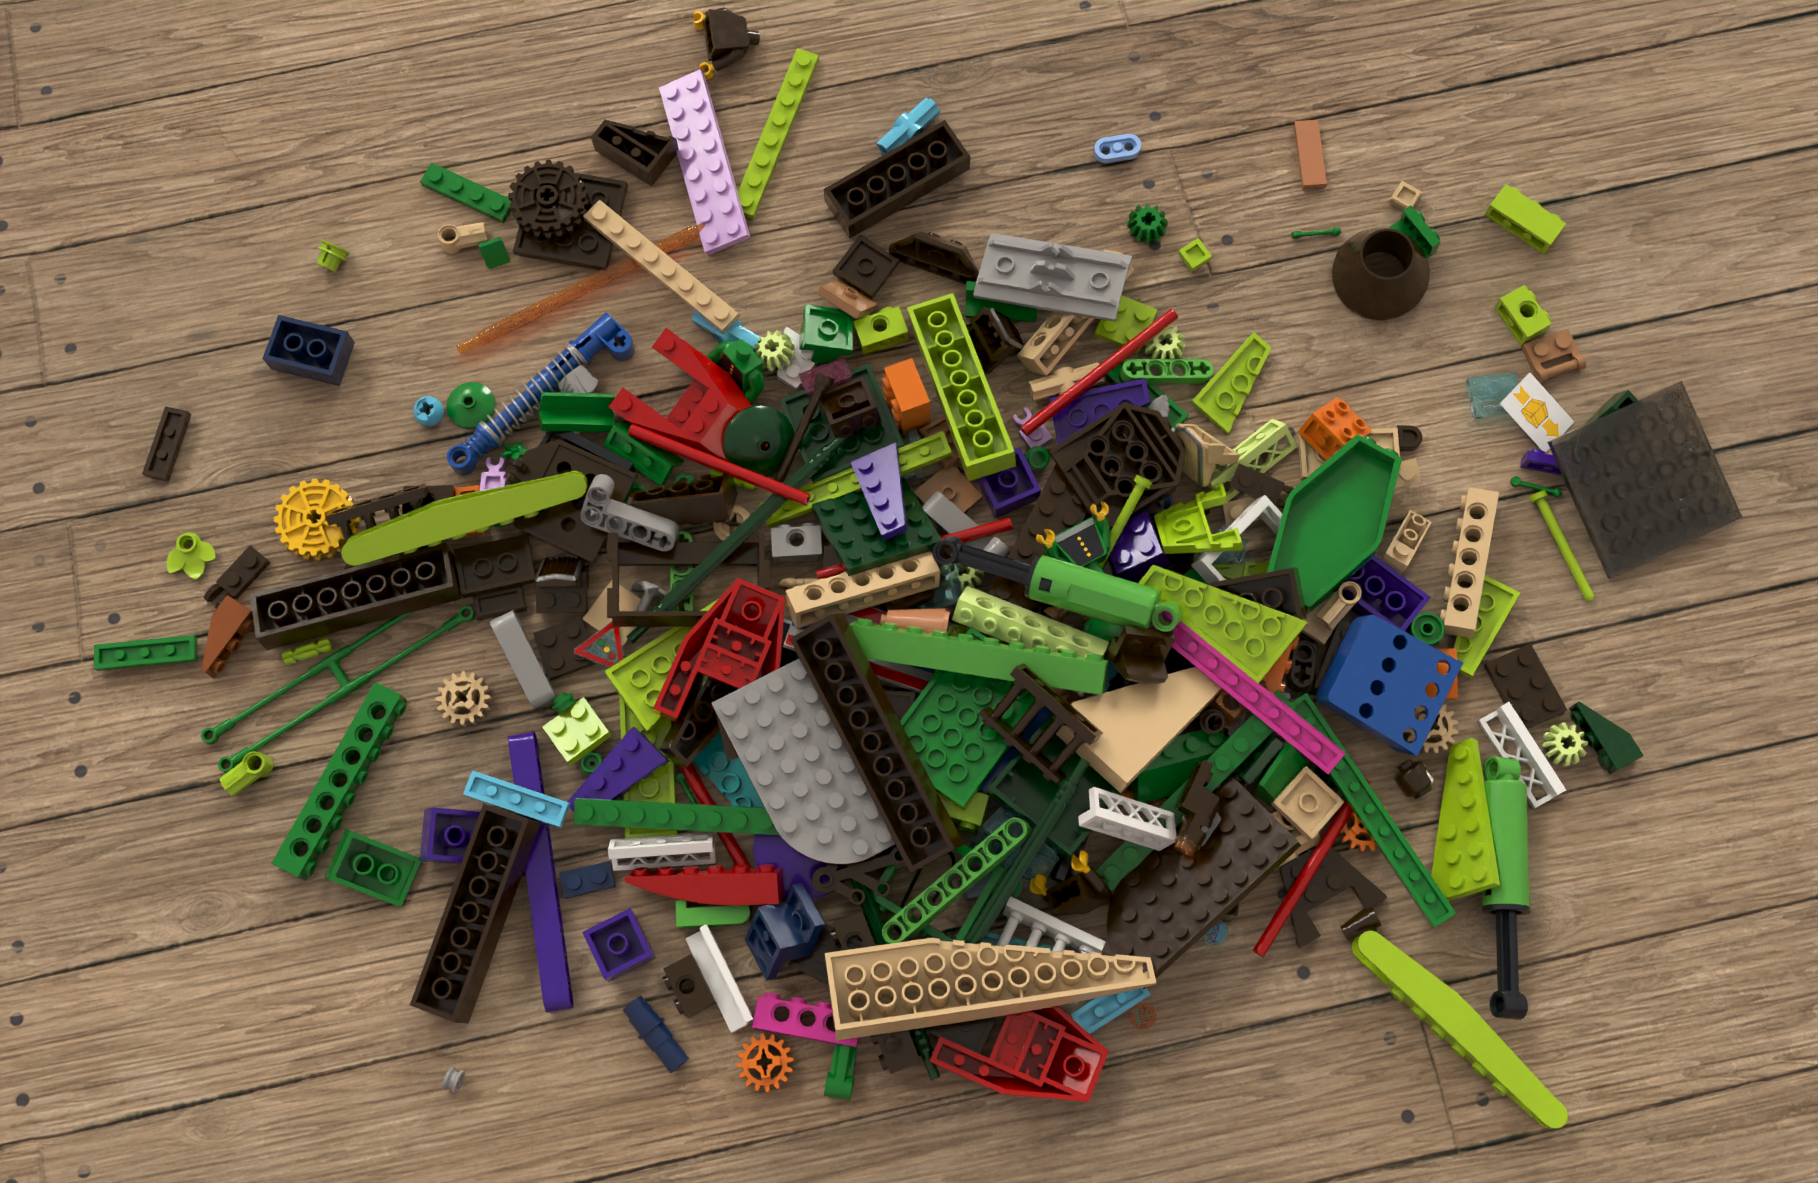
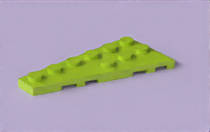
M1152 565L1139 582V584L1159 589L1161 591L1162 603L1167 601L1177 603L1183 612L1181 622L1257 683L1263 680L1309 623L1308 621L1156 565Z
M717 600L700 611H708ZM673 627L605 670L606 677L647 734L662 717L653 712V707L683 638L693 627Z
M1473 738L1450 745L1431 877L1448 902L1500 886L1478 740Z

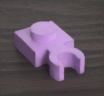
M1026 407L1023 409V413L1026 416L1025 419L1021 420L1016 414L1013 415V422L1018 427L1031 419V412ZM1044 425L1040 426L1028 437L1021 430L1019 431V436L1029 449L1034 446L1043 447L1053 439Z
M487 457L486 466L489 472L481 473L480 491L505 486L507 482L503 477L506 473L503 472L506 469L504 458H500L498 465H493L491 457Z

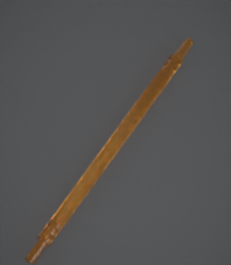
M705 223L694 227L689 226L655 243V245L667 254L697 239L696 236L700 235L699 232L704 228ZM627 257L477 332L476 336L456 345L459 353L462 354L480 344L485 345L641 266L630 257Z

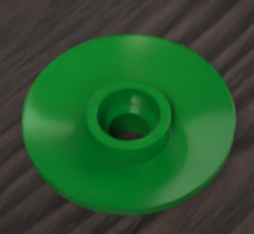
M468 382L461 384L448 397L447 413L450 419L462 428H476L480 421L484 423L489 421L487 415L492 417L494 414V396L486 386L480 383ZM467 400H473L471 405H465Z

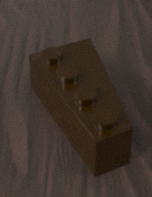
M723 473V476L711 478V475L708 474L700 476L701 480L693 483L681 480L666 489L664 485L631 492L627 505L670 519L677 525H699L704 522L713 521L721 523L730 520L737 498V491L732 476Z
M700 674L689 694L678 722L672 724L659 749L676 766L687 767L720 731L716 713L711 703L738 689Z

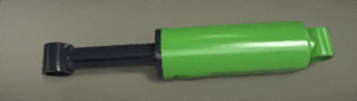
M949 536L938 541L933 548L934 558L942 565L951 563L961 564L1025 584L1024 595L1026 598L1120 627L1131 626L1152 629L1154 625L1158 630L1168 632L1174 629L1183 618L1182 609L1177 603L1172 601L1161 602V591L1159 589L1042 554H1037L1032 564H1028L965 545L956 536ZM945 545H949L952 548V556L946 553ZM1162 611L1170 612L1173 616V621H1165L1162 617Z
M1491 756L1484 765V776L1488 780L1484 781L1500 886L1481 891L1482 913L1496 915L1498 991L1492 994L1489 1006L1494 1017L1521 1020L1527 1014L1528 1002L1526 997L1519 992L1517 915H1526L1531 912L1527 785L1522 781H1518L1521 775V766L1516 759Z

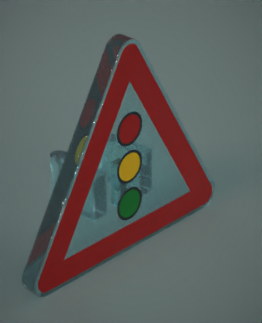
M611 621L573 650L574 655L607 668L612 667L624 659L620 627H613Z

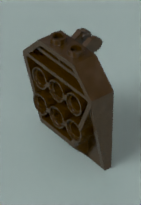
M1123 403L1056 445L1048 453L1091 517L1097 518L1090 510L1092 504L1096 505L1097 512L1102 510L1101 501L1108 505L1109 511L1105 517L1108 518L1109 529H1112L1136 485L1134 481L1136 475L1147 479L1143 474L1147 472L1151 473L1154 479H1147L1152 482V485L1149 489L1145 488L1129 518L1176 491L1180 483L1186 450L1182 439L1176 437L1171 430L1172 426L1166 417H1162L1159 411ZM1122 432L1127 438L1121 439L1116 433ZM1097 446L1102 450V452L1096 453L1091 449V447ZM1130 453H1137L1140 459L1132 458ZM1104 467H1112L1116 473H1108ZM1125 487L1130 493L1123 494L1118 488Z
M560 439L527 450L524 456H520L518 460L513 458L510 464L515 467V474L506 472L503 476L507 480L506 486L559 475L563 467L570 466L571 471H579L584 474L587 482L589 479L600 474L611 477L614 481L611 499L621 503L625 502L637 478V474ZM589 487L586 488L584 495L578 499L542 509L549 510V515L545 519L540 520L538 518L539 514L529 518H524L523 515L514 518L515 521L513 522L519 532L528 534V536L593 564L608 536V532L586 525L580 517L582 509H576L577 502L585 500ZM572 521L575 522V528L570 532H566L565 525Z

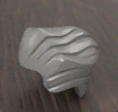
M580 365L559 382L558 386L561 392L557 393H594L599 380L584 365Z

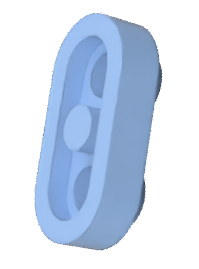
M1134 134L1101 138L1095 143L1094 156L1101 163L1134 159L1140 153L1141 141ZM1125 147H1131L1132 150L1127 151ZM1106 150L1109 152V154L1105 155L1102 153V151Z

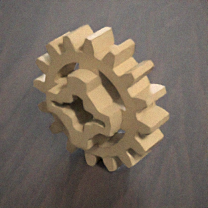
M462 671L461 677H457L453 673L452 681L443 680L446 686L445 688L438 687L437 690L442 696L436 697L435 700L442 704L437 707V710L440 713L445 712L442 717L446 721L451 719V723L454 726L460 721L461 725L466 727L468 721L476 725V718L478 716L481 719L485 718L482 712L484 710L490 711L491 708L486 703L493 701V698L487 695L491 689L488 685L483 686L486 681L482 677L477 680L475 673L472 672L468 677L467 673ZM451 693V701L448 703V698ZM463 695L468 699L465 703L460 699ZM480 695V701L477 706V697ZM462 712H470L468 714L460 715Z
M1446 704L1442 705L1431 728L1432 731L1429 732L1422 746V755H1425L1429 750H1431L1432 755H1436L1439 749L1444 752L1448 749L1447 744L1452 745L1455 742L1451 736H1456L1459 732L1453 729L1458 724V721L1451 720L1450 717L1453 716L1454 712L1450 711L1447 713L1445 711ZM1419 705L1415 708L1414 715L1416 719L1421 721L1426 715L1420 713L1426 712L1423 706ZM1407 728L1403 734H1408L1409 737L1405 742L1410 743L1414 741L1415 733L1412 729ZM1433 739L1437 743H1427L1426 741Z

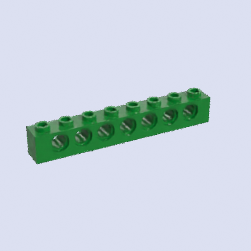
M374 682L271 864L303 880H306L307 877L314 873L318 857L327 850L331 834L340 827L344 811L353 804L357 788L366 781L370 765L379 758L383 742L390 738L396 719L400 718L406 710L407 705L405 703L407 699L401 694ZM381 709H385V716L382 719L377 720V712ZM369 731H373L372 739L364 742V735ZM359 753L360 760L358 763L351 765L350 760L352 756ZM343 776H347V783L343 787H338V780ZM334 798V806L330 810H325V803L329 799ZM321 821V829L317 833H313L312 826L314 823ZM307 844L308 852L304 856H300V847Z

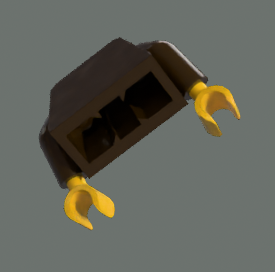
M725 7L715 10L709 9L705 15L700 11H696L693 14L695 20L693 22L694 28L697 30L704 29L708 61H712V64L703 62L699 66V69L702 71L708 69V72L704 73L706 80L712 79L714 70L720 71L742 59L749 45L759 44V31H748L746 18L733 13Z
M1083 850L1080 851L1079 858L1073 854L1071 866L1075 871H1083V873H1077L1050 889L1045 887L1047 878L1037 874L1035 878H1031L1029 886L1032 893L1044 895L1043 899L1049 903L1051 914L1054 916L1086 914L1109 903L1112 898V892L1105 878L1100 876L1092 866L1089 867L1087 865L1088 854Z

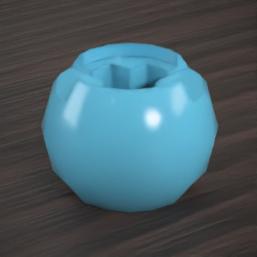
M421 397L413 407V415L415 420L421 425L427 427L435 426L441 422L444 416V407L441 401L434 397ZM431 408V414L427 415L426 409Z

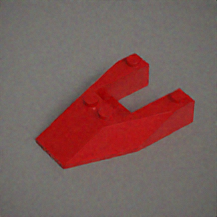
M665 328L652 348L693 377V382L667 418L625 388L620 390L609 408L631 424L727 461L723 450L725 429L738 412L752 405L728 372L672 331ZM767 441L761 444V449L766 447Z
M737 578L683 638L653 707V712L678 722L699 673L733 688L740 689L779 669L785 597Z
M1059 1006L1007 1015L989 1058L940 1037L929 1062L1004 1095L1089 1102L1109 1051Z

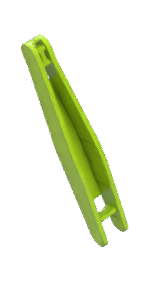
M570 471L555 476L438 500L350 536L342 548V558L349 565H361L401 552L409 554L415 552L421 546H436L441 544L442 540L452 538V540L459 539L471 531L483 532L490 529L491 525L497 523L506 525L514 522V518L524 515V518L533 517L539 514V510L582 497L586 492L587 479L579 471Z
M1366 931L1359 937L1354 938L1351 943L1353 955L1390 989V993L1398 1001L1405 1002L1411 1008L1410 1012L1421 1021L1424 1020L1431 1026L1430 1030L1438 1038H1444L1451 1045L1450 1048L1455 1054L1461 1058L1465 1057L1472 1064L1471 1068L1481 1077L1486 1076L1492 1081L1493 1084L1491 1086L1500 1095H1507L1544 1128L1556 1129L1566 1124L1568 1112L1565 1106L1549 1092L1457 992L1377 932Z

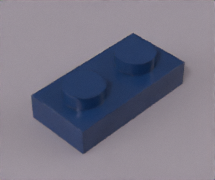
M611 861L559 873L565 899L616 887Z

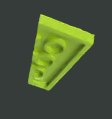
M1255 332L1245 340L1190 402L1225 435L1230 432L1272 348Z
M1486 575L1483 582L1474 639L1457 636L1454 648H1457V660L1463 662L1459 673L1471 679L1520 596V592Z

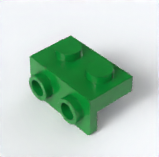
M1411 205L1403 210L1400 220L1389 227L1390 229L1403 232L1414 239L1422 248L1427 258L1438 250L1440 245L1438 233L1433 228L1430 229L1427 226L1422 213L1418 210L1415 211Z

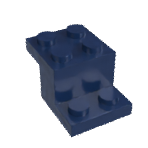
M802 883L792 885L786 901L758 907L745 937V941L766 981L776 978L783 962L810 956L824 927L823 916L817 911L810 893L806 891Z

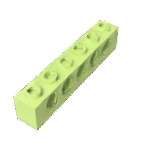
M966 586L959 597L952 618L955 622L972 627L975 630L1008 643H1024L1025 648L1035 649L1036 645L1047 646L1051 648V652L1061 653L1062 649L1076 651L1077 656L1087 657L1088 653L1102 655V659H1104L1109 642L969 586Z

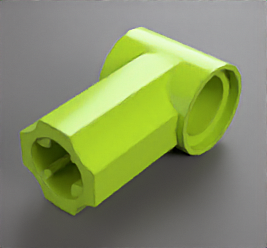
M256 751L249 752L244 756L241 763L219 778L221 785L231 796L235 797L258 778L269 775L273 769V761L265 754ZM261 758L262 765L258 770H255V761Z

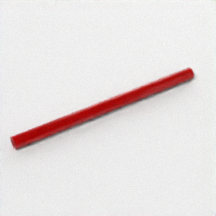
M1173 309L1168 310L1020 426L1024 435L1028 437L1177 320V313Z
M632 424L629 428V436L799 504L807 506L810 501L811 495L635 424Z
M1009 517L940 536V538L956 536L965 543L1013 530ZM842 564L816 570L818 580L846 572Z
M692 763L687 767L679 766L699 803L715 805ZM717 832L734 864L749 865V868H752L733 834Z
M1346 800L1252 951L1264 958L1352 815L1353 810Z

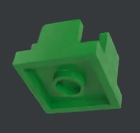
M805 304L803 322L799 332V350H812L811 362L835 365L840 354L851 356L853 350V317L841 309Z

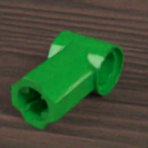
M840 1044L834 1045L831 1068L825 1083L824 1096L851 1100L854 1084L853 1070L857 1055L856 1047Z

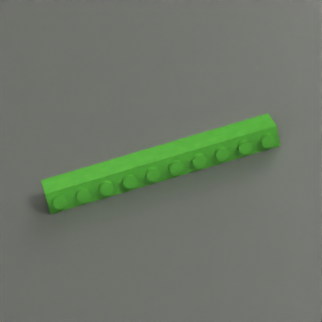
M858 618L857 622L849 624L867 659L1009 681L1015 680L1010 675L1015 667L1024 663L1050 687L1102 695L1105 690L1109 660H1103V656L1099 654L1088 653L1087 657L1077 656V652L1073 650L1062 649L1061 653L1051 652V648L1047 646L1036 645L1035 649L1025 648V644L1021 642H1009V645L999 644V640L995 638H984L983 641L973 640V635L958 634V637L948 636V632L942 630H933L932 633L923 632L921 627L907 626V629L897 628L898 624L882 622V626L874 625L872 620Z

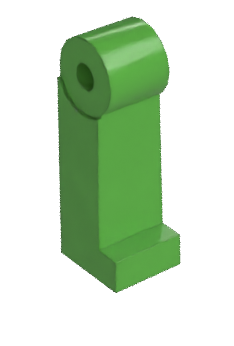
M676 900V927L678 929L700 928L706 924L709 928L742 926L747 924L752 916L748 905L689 908L687 901Z

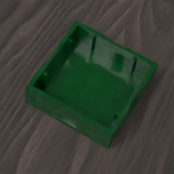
M1053 712L1032 735L1029 741L1032 745L1054 720ZM1055 734L1041 753L1053 763L1067 744ZM1076 752L1061 769L1067 775L1065 779L1069 778L1081 758ZM1020 753L1010 761L989 786L987 795L1015 818L1027 821L1033 831L1062 782L1056 784L1045 779L1041 774L1042 770L1035 764L1031 765L1026 762L1022 757V753ZM1090 765L1077 784L1078 789L1044 841L1067 861L1093 831L1079 826L1078 819L1079 815L1090 809L1089 789L1096 787L1121 796L1128 789L1127 787L1120 793ZM1099 798L1100 808L1108 809L1105 802Z

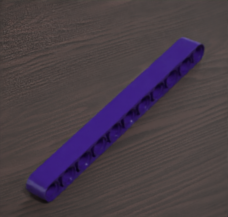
M528 732L509 736L508 743L514 784L545 794L536 733ZM540 822L541 824L527 860L525 871L543 1004L546 1013L573 1008V994L549 824Z

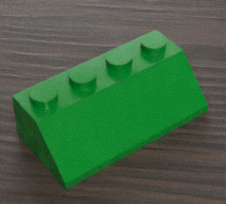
M1223 729L1215 734H1208L1203 730H1198L1177 736L1130 785L1134 800L1147 803L1169 797L1191 776L1197 762L1207 760L1226 741Z

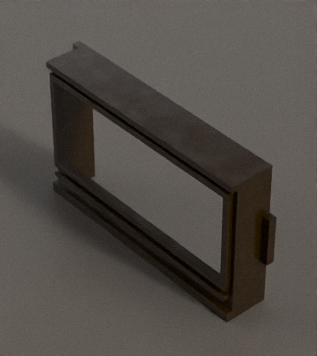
M608 533L607 562H612V588H607V618H612L613 627H694L707 611H619V566H697L721 542H675L671 550L660 551L637 542H618V533ZM759 533L758 542H743L719 566H757V585L770 590V560H765L764 533Z

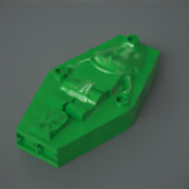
M1359 434L1354 436L1296 486L1286 499L1267 572L1298 568L1307 615L1369 562L1380 547L1402 458L1399 457L1396 451L1390 448L1384 449L1377 445L1368 436L1362 437Z

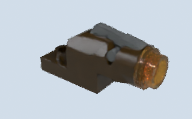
M1206 760L1196 763L1175 807L1176 810L1186 814V816L1183 815L1179 832L1175 838L1176 844L1174 848L1189 856H1194L1195 852H1199L1201 846L1206 843L1221 821V817L1217 812L1220 805V797L1203 788V786L1206 787L1209 784L1213 775L1210 772L1213 764Z

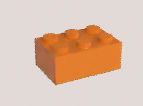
M910 358L885 367L884 377L881 378L884 386L882 387L883 396L888 408L891 409L897 429L901 431L903 437L919 432V429L930 424V400L913 359Z

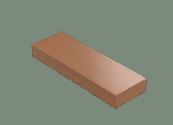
M1318 120L1295 121L1293 126L1302 189L1324 188L1327 185Z

